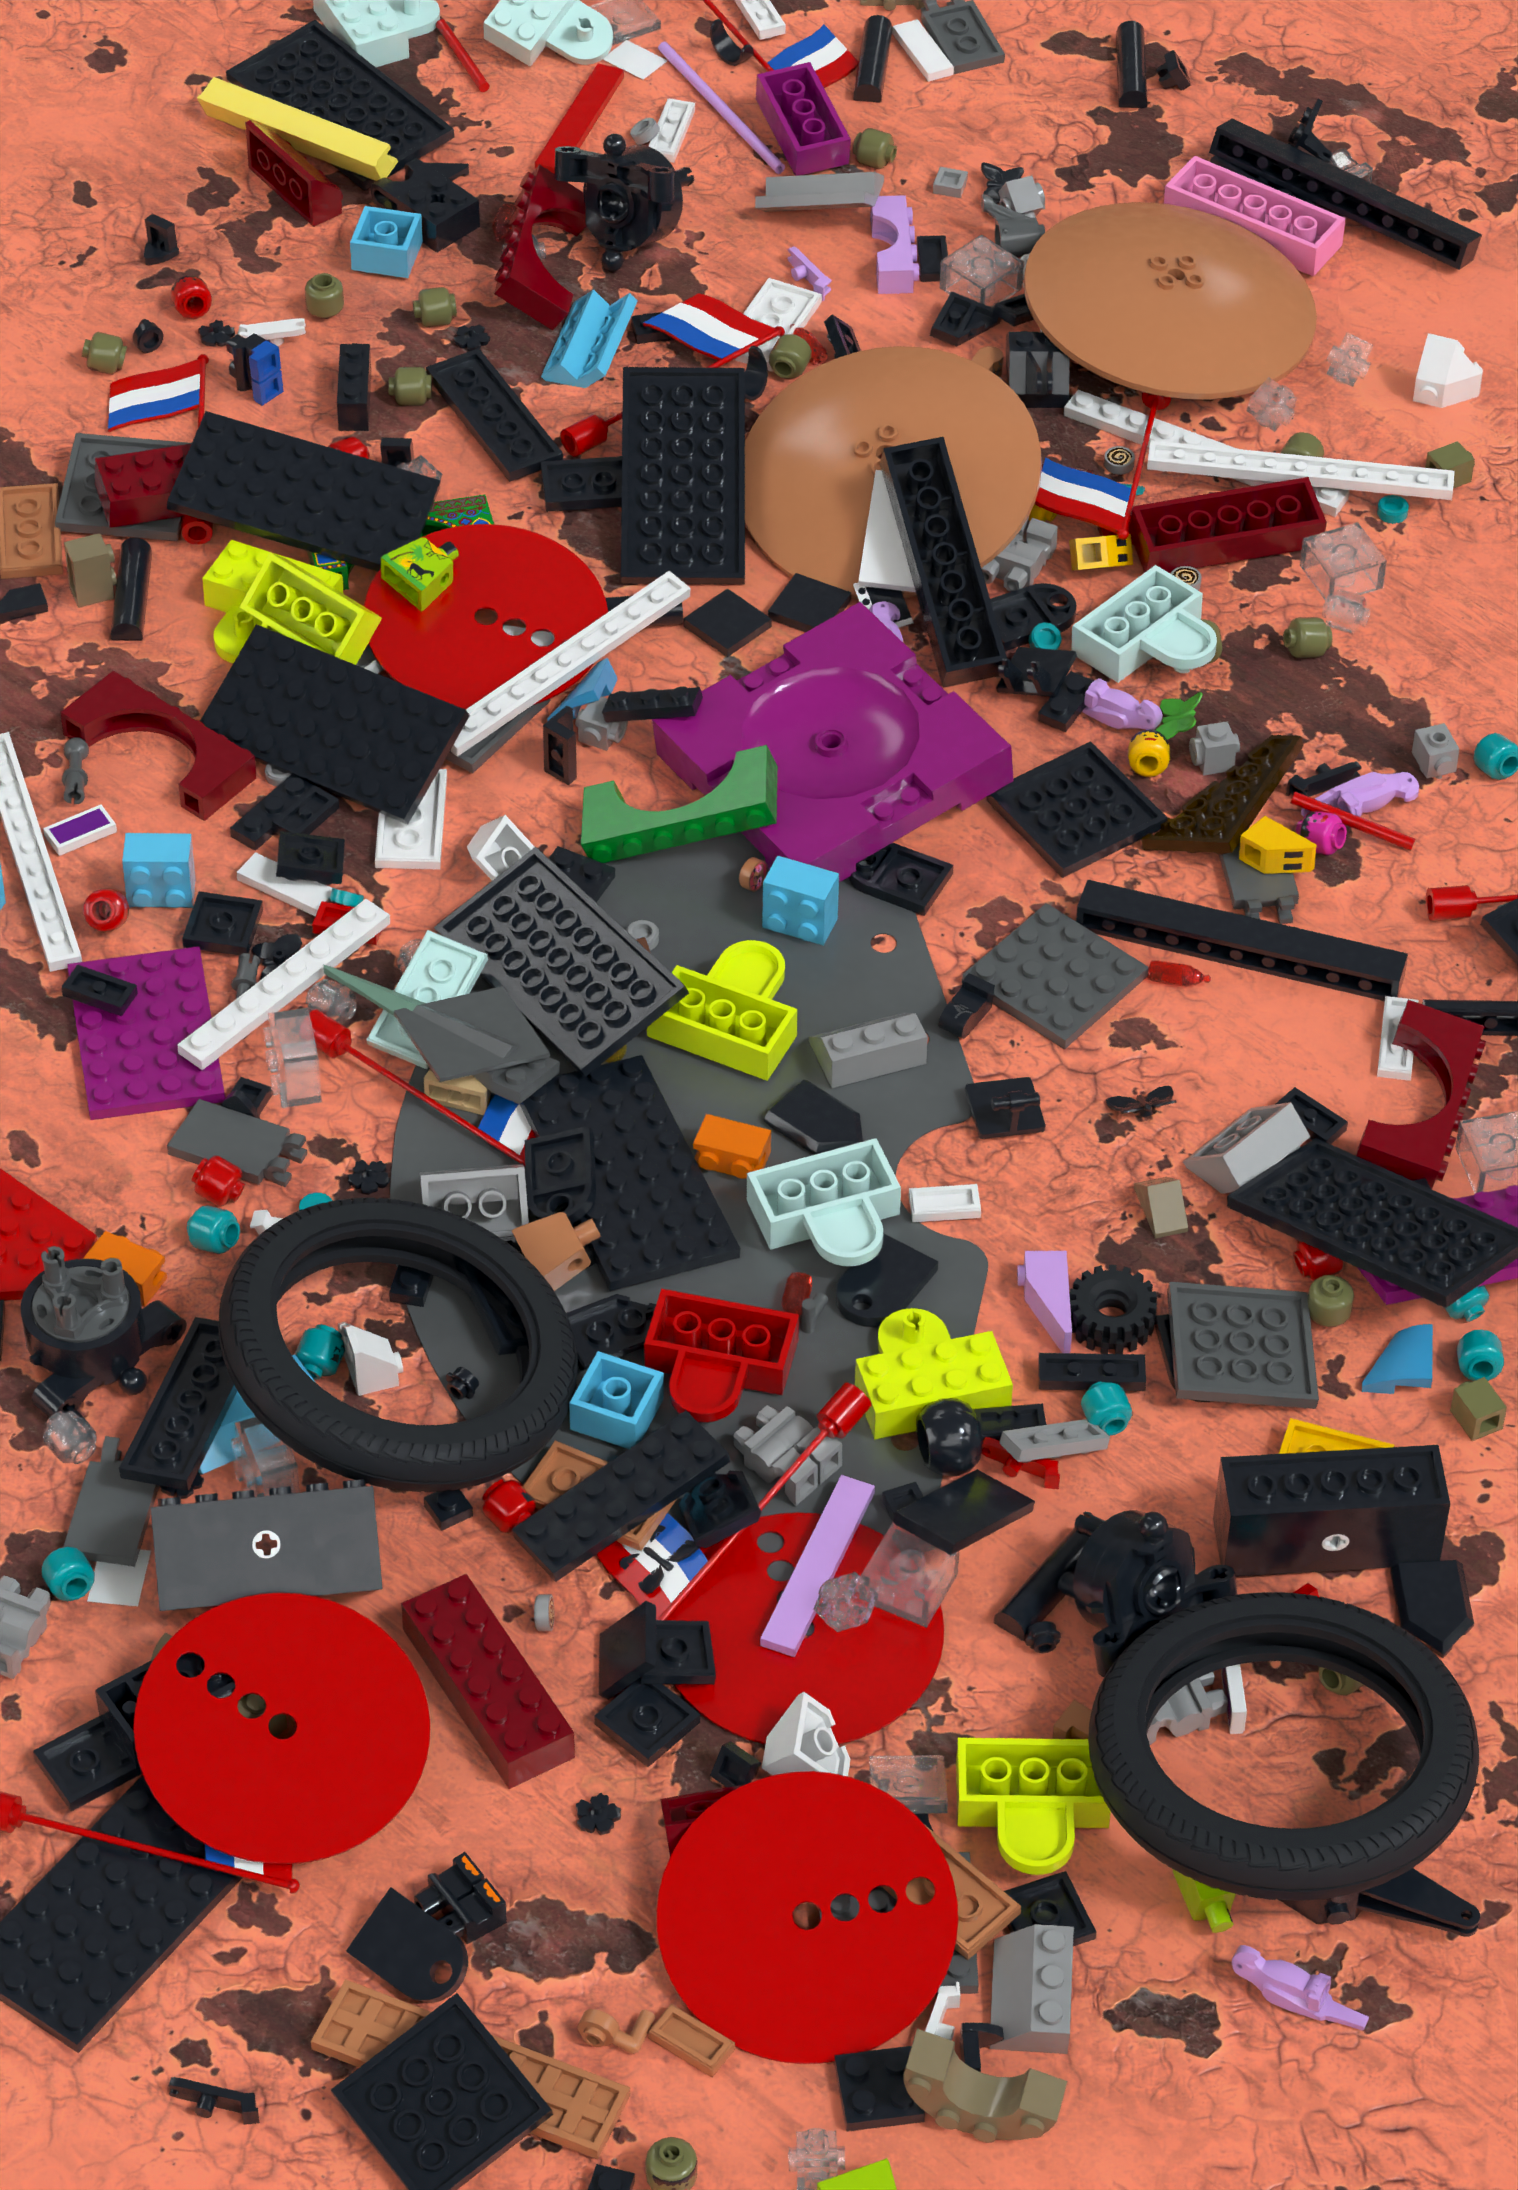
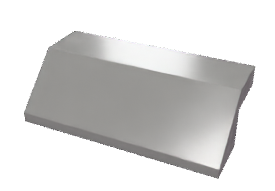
M876 172L766 177V196L755 197V208L764 212L874 207L884 183V175Z

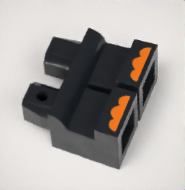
M466 1852L453 1859V1866L441 1874H429L428 1886L414 1896V1904L428 1914L433 1915L440 1910L444 1916L438 1919V1921L460 1938L462 1937L466 1944L507 1923L505 1900L488 1879H484V1874Z

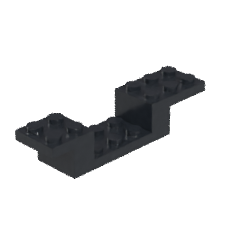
M187 1653L178 1659L176 1667L181 1675L192 1678L203 1672L205 1664L199 1655ZM153 1660L95 1690L99 1712L98 1717L33 1751L35 1761L71 1812L142 1774L135 1749L134 1714L140 1687ZM219 1673L213 1675L208 1680L207 1689L214 1697L225 1698L230 1696L235 1690V1682L229 1675Z

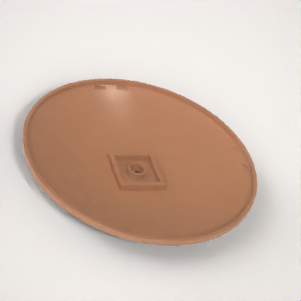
M1131 202L1099 206L1081 211L1067 217L1046 231L1036 242L1026 263L1024 274L1025 298L1035 322L1047 338L1065 355L1091 372L1114 383L1149 394L1182 399H1220L1261 390L1275 384L1298 367L1312 345L1316 330L1317 315L1311 291L1296 267L1280 251L1240 225L1187 207L1160 203Z
M894 346L859 351L836 358L814 368L789 384L768 404L752 426L745 441V525L762 553L789 577L792 578L795 573L849 591L851 592V599L859 600L853 584L859 581L875 471L881 470V459L878 456L882 454L883 448L944 437L982 568L999 555L1015 538L1028 519L1035 504L1041 481L1042 457L1038 433L1033 419L1022 400L1001 378L987 368L953 353L922 347ZM902 591L904 598L917 596L916 592Z

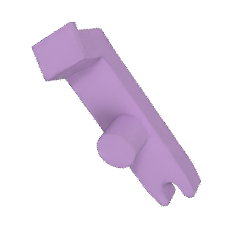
M795 246L789 248L788 252L791 256L787 259L794 267L791 269L793 279L798 281L805 278L814 287L813 292L822 294V301H824L825 296L831 291V288L827 285L832 280L825 276Z

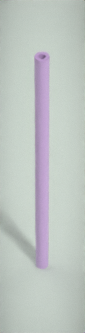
M662 42L658 46V50L777 174L782 173L785 165L667 42Z

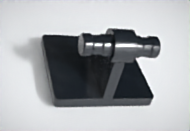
M1030 1077L966 1084V1096L980 1139L1045 1131L1046 1124L1040 1108V1096L1038 1092H1035Z

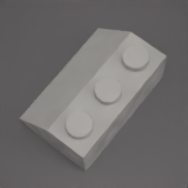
M902 1012L809 1036V1043L831 1088L926 1064L928 1037L916 1013Z
M1291 1102L1255 1107L1245 1112L1184 1160L1183 1163L1186 1168L1220 1193H1232L1280 1162L1283 1158L1300 1149V1145L1309 1139L1310 1135Z
M523 1164L419 1172L422 1204L461 1216L499 1237L514 1236L511 1230L529 1223Z
M1034 1924L994 1939L990 2024L1003 2027L1004 2040L990 2045L989 2049L1068 2054L1074 1927Z

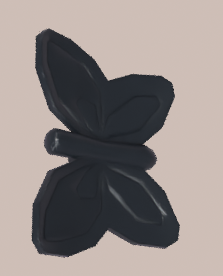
M983 162L981 164V171L990 180L987 181L986 185L988 188L983 194L990 196L996 204H999V190L1005 182L1020 179L1024 173L1023 167L1003 171L995 165Z
M287 934L279 937L275 943L264 942L252 948L253 953L263 960L262 965L266 967L262 971L260 980L299 951L302 945L299 935Z
M1170 1086L1156 1088L1148 1094L1146 1100L1143 1095H1138L1136 1100L1123 1096L1106 1099V1104L1109 1108L1120 1111L1121 1114L1139 1111V1116L1141 1117L1151 1116L1153 1114L1152 1107L1177 1102L1176 1100H1171L1173 1099L1174 1091Z
M658 1525L650 1538V1543L660 1532L666 1529L664 1526ZM686 1540L685 1544H682L676 1550V1553L674 1552V1555L669 1556L666 1560L650 1547H645L643 1549L644 1553L660 1565L659 1569L657 1567L656 1571L653 1570L651 1574L643 1579V1582L638 1583L640 1589L646 1594L652 1593L660 1585L664 1577L662 1567L667 1571H671L674 1568V1565L668 1561L680 1562L693 1555L699 1549L694 1541ZM632 1554L622 1558L620 1566L626 1570L629 1566L628 1563L631 1564L635 1560L633 1558H637L640 1554Z

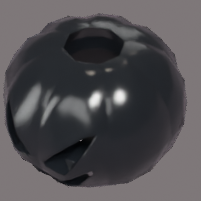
M942 1398L927 1404L917 1415L916 1432L922 1460L927 1469L939 1475L959 1476L971 1471L976 1466L983 1450V1437L977 1415L968 1403L958 1398Z

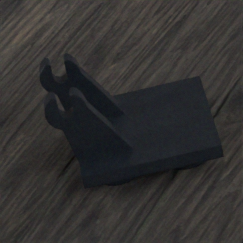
M1317 99L1312 108L1306 107L1299 121L1301 123L1298 127H1294L1288 138V142H1290L1288 144L1297 149L1301 146L1316 158L1329 163L1333 154L1311 131L1323 102Z
M1018 647L1011 661L1010 659H1002L1003 665H998V674L1001 679L996 687L997 692L1056 697L1077 657L1076 651Z

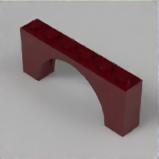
M539 165L532 173L527 172L520 183L522 191L515 201L517 210L510 220L512 229L505 238L507 247L500 257L502 266L494 279L497 281L494 294L549 329L554 330L569 314L573 294L560 285L542 264L533 244L532 227L537 225L553 226L577 237L587 225L585 221L584 193L568 182L554 179V173Z
M115 671L109 673L60 712L63 735L69 739L74 737L81 738L87 742L89 747L102 739L116 734L138 731L163 734L185 745L194 755L195 762L188 775L178 784L180 805L203 821L207 820L257 779L255 756L249 750L239 747L229 741L224 735L216 733L206 727L201 721L191 718L181 712L176 706H171L158 698L153 692L146 691L136 685L131 679L123 677Z
M1407 1000L1392 1044L1401 1046L1406 1051L1407 1049L1412 1051L1413 1055L1433 1072L1444 1094V1108L1435 1116L1414 1124L1394 1125L1368 1120L1356 1156L1409 1180L1425 1178L1431 1189L1435 1180L1442 1182L1449 1163L1443 1160L1444 1155L1450 1157L1456 1141V1137L1450 1135L1452 1131L1458 1132L1464 1113L1458 1111L1459 1106L1465 1108L1471 1093V1089L1467 1088L1466 1084L1473 1083L1479 1067L1473 1061L1474 1059L1480 1060L1486 1041L1481 1040L1484 1029L1483 1025Z

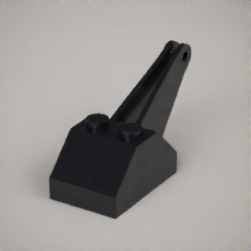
M1008 332L1005 346L1007 385L1014 390L1026 408H1064L1069 402L1070 358L1058 349L1043 332Z
M1414 1868L1384 1884L1358 1893L1318 1900H1279L1316 1924H1342L1346 1921L1355 1920L1360 1912L1364 1910L1469 1937L1477 1932L1480 1921V1912L1474 1905Z

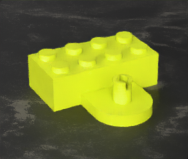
M234 540L228 543L202 578L205 606L226 612L214 630V646L217 654L230 663L235 662L255 625L261 626L263 623L239 607L270 553L269 551ZM278 555L288 559L343 593V577L341 574Z
M271 552L239 607L262 621V627L355 665L358 663L382 617L293 562Z
M747 940L737 942L726 948L707 976L676 965L672 974L686 986L689 994L647 1027V1036L768 1081L797 1037V1009L772 1000L785 978V960L780 951L768 943Z
M910 1308L890 1314L879 1327L878 1350L880 1354L856 1359L855 1386L862 1390L871 1401L872 1406L865 1415L874 1440L916 1431L917 1415L927 1404L938 1399L958 1398L968 1403L972 1409L1005 1407L1012 1404L1013 1383L993 1331L951 1339L943 1321L935 1314L926 1310Z
M958 1738L956 1756L957 1826L997 1827L999 1852L1003 1859L1014 1869L1031 1875L1052 1873L1063 1867L1070 1859L1074 1849L1075 1828H1109L1111 1811L1105 1803L1095 1781L1088 1739Z

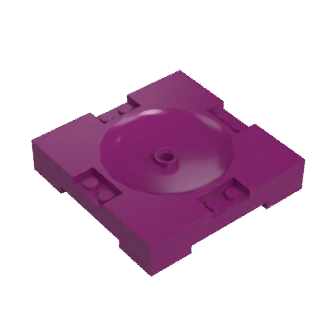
M861 602L784 644L783 655L741 679L736 680L729 675L701 691L703 699L696 716L652 719L657 755L692 791L698 788L704 795L714 790L726 778L734 764L736 752L767 745L778 766L777 823L741 831V833L763 854L769 869L772 867L776 857L781 856L839 873V883L856 871V863L952 807L957 806L963 811L1014 781L1011 745L957 693L952 691L948 694L917 664L916 654Z

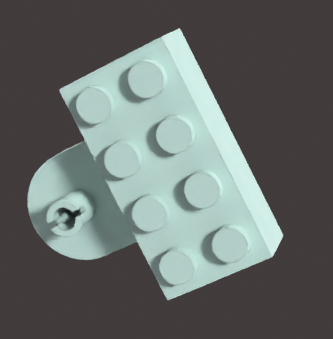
M313 0L314 11L325 27L375 67L409 58L408 39L433 31L436 28L437 21L440 20V7L435 0Z
M500 0L484 21V39L530 67L545 47L550 48L571 62L589 65L604 59L610 52L613 43V30L607 18L580 0Z
M1155 565L1072 626L1071 651H1076L1077 658L1119 683L1152 657L1173 667L1179 673H1189L1190 669L1193 670L1194 668L1201 667L1213 659L1216 653L1217 637L1214 630L1207 623L1200 620L1203 593Z
M877 1138L749 1172L747 1173L746 1200L770 1250L811 1239L815 1249L825 1260L840 1266H857L869 1262L880 1252L883 1244V1225L881 1219L900 1215L901 1186Z

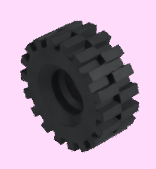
M1102 1265L1094 1267V1274H1091L1088 1270L1082 1273L1081 1280L1077 1278L1073 1283V1289H1070L1072 1333L1076 1332V1340L1080 1344L1086 1340V1348L1092 1351L1097 1346L1101 1348V1354H1108V1349H1115V1354H1123V1349L1126 1347L1132 1352L1137 1350V1343L1143 1346L1148 1341V1335L1152 1336L1157 1309L1156 1291L1152 1292L1153 1285L1149 1280L1143 1283L1144 1275L1137 1272L1134 1276L1131 1275V1268L1124 1266L1123 1271L1116 1270L1117 1265H1109V1269L1103 1271ZM1106 1307H1115L1125 1312V1314L1112 1317L1102 1314L1099 1310Z

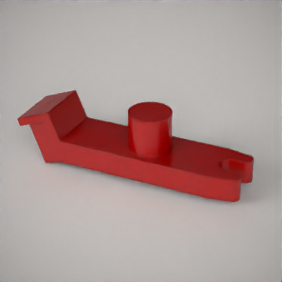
M989 1437L984 1438L982 1455L1003 1463L1002 1470L1007 1476L1016 1477L1019 1471L1022 1470L1043 1478L1044 1488L1059 1489L1060 1474H1058V1461L1044 1458L1026 1463L1018 1462L1000 1444V1441Z

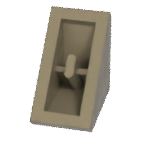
M1163 1177L1134 1183V1190L1155 1239L1188 1232L1187 1217L1179 1179Z

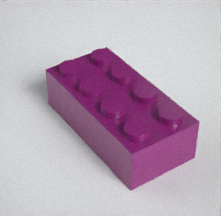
M811 62L757 74L756 101L795 176L849 164L851 138Z

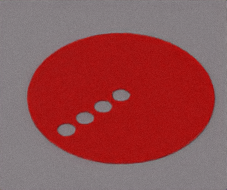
M496 524L456 526L421 537L428 539L437 548L449 541L455 545L459 556L452 561V583L423 611H420L381 578V569L370 584L364 603L365 608L382 617L368 643L382 668L395 681L465 710L608 613L607 602L601 585L592 571L577 555L563 545L541 534L522 528ZM481 609H491L496 612L498 618L493 624L483 625L475 620L474 615ZM517 619L526 625V630L520 635L512 636L505 633L503 625L508 620ZM546 630L551 632L555 639L548 646H538L532 642L531 636L536 631ZM593 664L535 704L544 702L569 689L590 670Z
M797 1512L760 1517L758 1522L748 1526L668 1617L667 1620L709 1621L716 1671L714 1685L674 1684L675 1687L693 1708L715 1725L732 1734L765 1745L769 1733L798 1694L802 1692L807 1693L830 1710L836 1724L831 1726L838 1745L858 1740L891 1724L906 1713L928 1688L941 1660L944 1645V1620L938 1595L924 1570L902 1547L885 1535L859 1524L812 1621L815 1628L813 1634L803 1639L796 1656L792 1657L760 1646V1638L778 1604L777 1597L785 1590L790 1580H773L768 1575L767 1568L775 1561H785L795 1569L822 1514ZM770 1532L776 1533L783 1538L784 1545L777 1552H764L757 1545V1540L761 1535ZM728 1537L708 1548L699 1547L707 1560L714 1555Z
M267 1593L238 1598L216 1606L188 1622L170 1638L152 1661L140 1687L134 1714V1740L140 1769L154 1798L163 1810L187 1833L215 1850L247 1861L266 1864H298L322 1860L344 1853L376 1835L396 1817L414 1793L422 1776L430 1743V1716L425 1691L417 1671L397 1642L381 1627L355 1610L334 1601L298 1593ZM187 1653L199 1655L205 1664L203 1672L192 1678L181 1675L177 1670L176 1664L182 1655ZM215 1674H227L234 1680L235 1690L230 1696L217 1698L209 1693L207 1682ZM247 1694H256L263 1698L266 1709L257 1718H246L238 1710L239 1700ZM285 1714L292 1717L297 1725L296 1732L287 1739L274 1737L268 1728L269 1722L274 1716Z
M816 1771L790 1772L758 1779L733 1790L708 1807L690 1825L672 1852L663 1873L656 1910L657 1935L665 1969L675 1990L693 2015L700 2022L735 2042V2047L745 2052L769 2060L794 2064L834 2062L835 2055L870 2051L891 2040L907 2028L925 2010L945 1979L952 1961L958 1930V1901L949 1865L940 1846L921 1820L903 1803L871 1784L848 1776ZM926 1878L933 1884L935 1894L930 1902L919 1905L908 1899L906 1888L911 1880ZM887 1886L894 1890L897 1895V1903L891 1911L879 1913L871 1908L868 1897L874 1888ZM848 1894L858 1901L859 1912L854 1919L840 1921L833 1916L831 1903L839 1895ZM806 1902L818 1906L822 1914L820 1923L815 1928L809 1930L799 1928L793 1920L795 1908Z

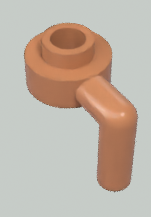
M588 2009L584 2012L577 2028L582 2035V2039L593 2047L613 2044L628 2053L636 2054L641 2049L655 2019V2015L648 2010H642L630 2035L619 2030L618 2022L609 2014L596 2009Z

